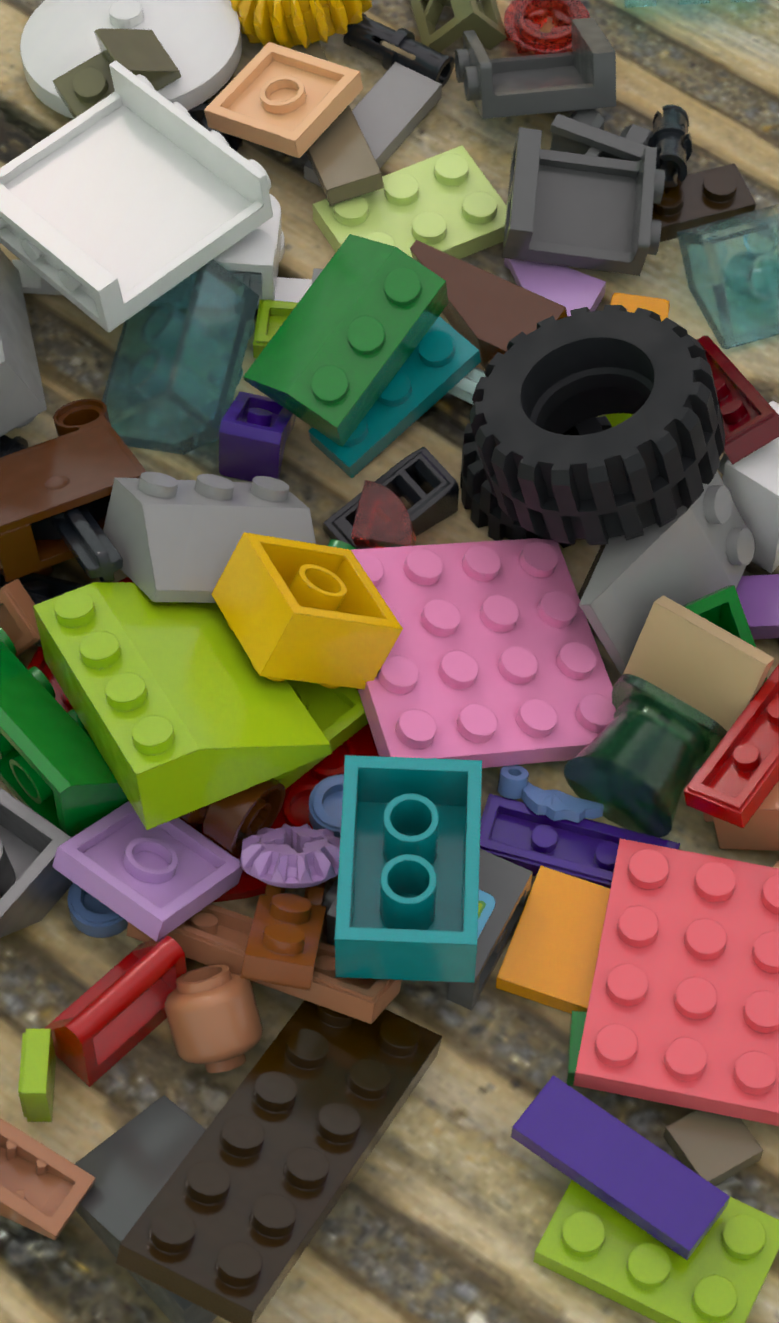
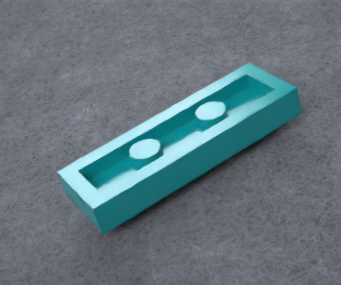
M439 316L343 447L313 427L308 430L311 442L349 477L353 478L481 363L479 349Z

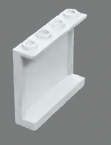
M116 60L109 64L115 92L0 168V243L108 333L273 217L269 193L271 181L265 169L253 159L247 160L232 149L219 132L215 130L209 131L195 121L183 105L178 102L172 103L158 93L146 77L141 74H133Z

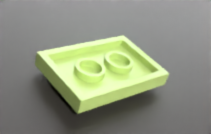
M463 145L382 176L384 188L333 205L329 204L327 198L313 204V220L335 253L349 234L395 246L410 257H412L410 248L416 240L458 259L504 242L507 205Z

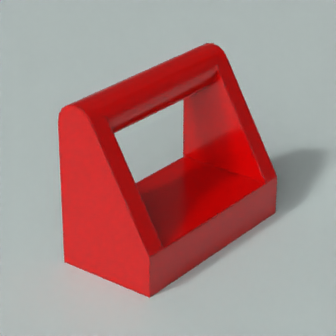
M164 936L157 942L150 940L139 944L44 1028L51 1029L56 1056L89 1087L167 1018L165 1012L166 999L177 988L176 979L187 973L185 953L181 946L170 936Z

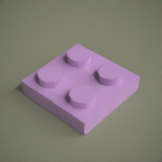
M129 801L58 846L52 865L55 870L156 942L236 886L243 871L240 860L180 818L146 830Z

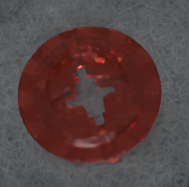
M513 0L507 7L504 15L506 40L515 42L518 54L528 51H534L535 55L572 52V19L590 18V14L579 0ZM548 17H551L552 24L554 25L551 31L547 33L540 31L543 24L547 23Z

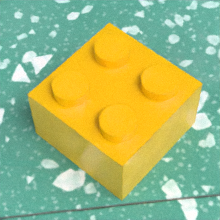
M243 532L211 594L226 618L228 626L234 632L251 660L253 668L260 676L277 682L287 679L318 683L331 689L341 686L365 690L366 682L374 681L403 630L365 570L349 549Z

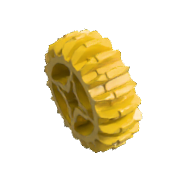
M230 0L233 10L237 11L239 16L241 34H246L250 43H262L264 47L268 42L289 49L295 45H303L307 49L311 43L320 40L328 43V37L336 33L346 34L347 25L361 22L362 13L372 8L371 0Z

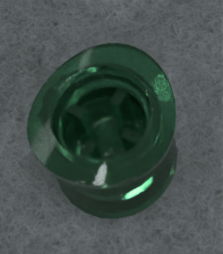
M623 674L618 678L612 690V704L616 708L614 719L588 746L567 762L564 767V776L568 785L579 798L602 803L604 805L603 816L611 822L627 830L660 838L668 835L672 830L679 800L691 771L701 768L727 731L707 715L648 681L631 674Z

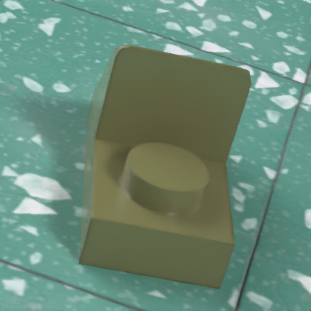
M100 28L95 30L94 33L101 53L54 79L53 83L57 93L75 119L115 92L109 64L115 60L133 74H141L146 77L156 91L179 79L181 74L152 30Z

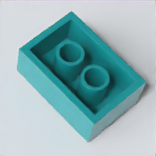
M345 755L335 924V977L475 983L478 937L482 760Z

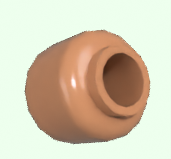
M221 964L197 968L176 979L177 988L168 995L165 1002V1012L176 1053L187 1063L205 1064L208 1073L226 1072L243 1065L246 1062L245 1053L260 1042L263 1034V1026L251 982L248 979L240 978V974L231 973L229 966Z

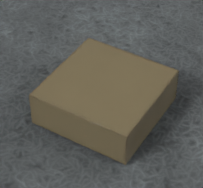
M695 1110L668 1125L663 1136L682 1164L714 1186L760 1161L763 1149L742 1119Z

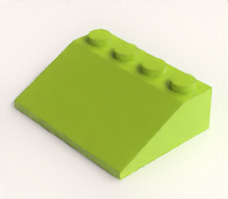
M93 582L33 605L46 664L146 830L332 754L330 742L288 681L277 682L260 676L253 668L251 660L234 632L228 626L227 620L217 603L153 602L134 582Z

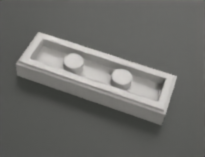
M397 62L388 69L352 110L379 169L436 105L442 95L441 83ZM308 160L304 164V179L321 187L311 162Z

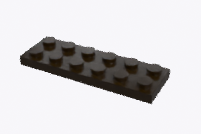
M304 1000L119 1245L116 1264L231 1323H255L436 1058L442 1036L386 1009L372 1024Z

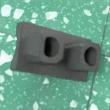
M593 109L575 110L570 117L561 114L556 115L550 128L552 133L550 150L639 161L645 146L649 147L648 140L651 130L632 124L626 126L621 135L618 136L604 130L605 119L599 111Z

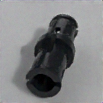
M363 13L362 21L358 24H348L347 33L343 36V42L346 45L354 46L381 60L384 69L388 70L397 62L441 83L442 88L449 80L454 68L453 57L437 52L416 41L413 32L404 28L396 31L368 18ZM383 41L416 56L415 60H411L383 46Z
M665 105L662 107L663 118L659 111L654 115V130L650 133L647 145L657 148L656 169L665 170L664 187L671 188L678 184L677 174L681 182L686 178V161L692 153V137L688 133L689 117L686 111L680 106Z

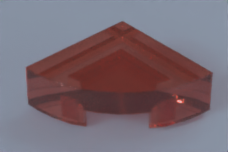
M365 480L351 533L354 544L373 548L416 546V536L412 520L400 498L387 487Z

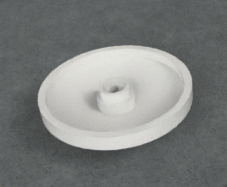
M44 0L28 19L20 42L24 73L31 90L49 108L72 119L74 117L57 93L53 80L101 53L94 33L97 29L152 30L181 74L179 79L157 92L172 103H180L187 111L204 103L222 89L234 74L242 54L239 16L237 11L233 10L230 0Z

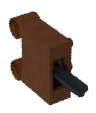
M80 399L62 406L55 412L53 419L58 435L57 438L0 458V572L6 582L31 573L49 576L54 570L53 565L74 557L90 579L99 578L101 582L114 581V572L123 567L121 555L103 531L114 478H140L141 473L147 471L111 426L106 404L96 399Z

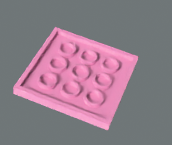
M530 538L351 549L403 628L374 681L366 682L365 690L358 689L380 757L482 760V768L625 755L633 740L588 620L579 606L580 599L557 541Z

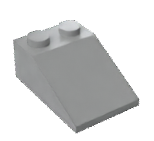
M718 471L709 484L702 483L704 492L689 508L683 505L678 508V515L671 522L661 528L655 523L643 529V536L627 541L624 535L608 539V544H606L579 606L621 676L624 673L654 601L664 595L683 606L728 585H735V588H737L746 565L750 564L753 559L755 550L753 534L743 521L732 500L731 492L723 483Z

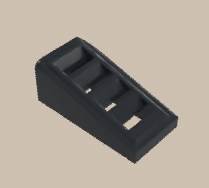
M422 447L397 463L324 521L323 530L331 539L346 542L356 549L399 547L458 511V483L425 447ZM403 496L412 507L406 510L397 499ZM382 510L392 523L386 526L375 513ZM361 522L374 537L366 542L353 527L355 524Z

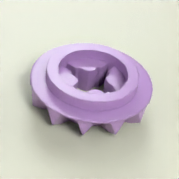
M284 823L281 828L277 829L264 827L258 830L257 835H251L243 839L240 865L247 874L272 886L283 888L316 886L338 875L340 838L334 836V832L329 829L314 830L308 824L301 827H291Z

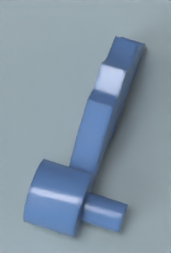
M503 766L500 770L498 793L505 798L516 801L521 798L525 805L536 815H546L553 821L565 819L579 823L584 818L596 819L603 816L604 805L602 803L577 798L556 789L544 790L532 785L528 781L529 772L522 766Z

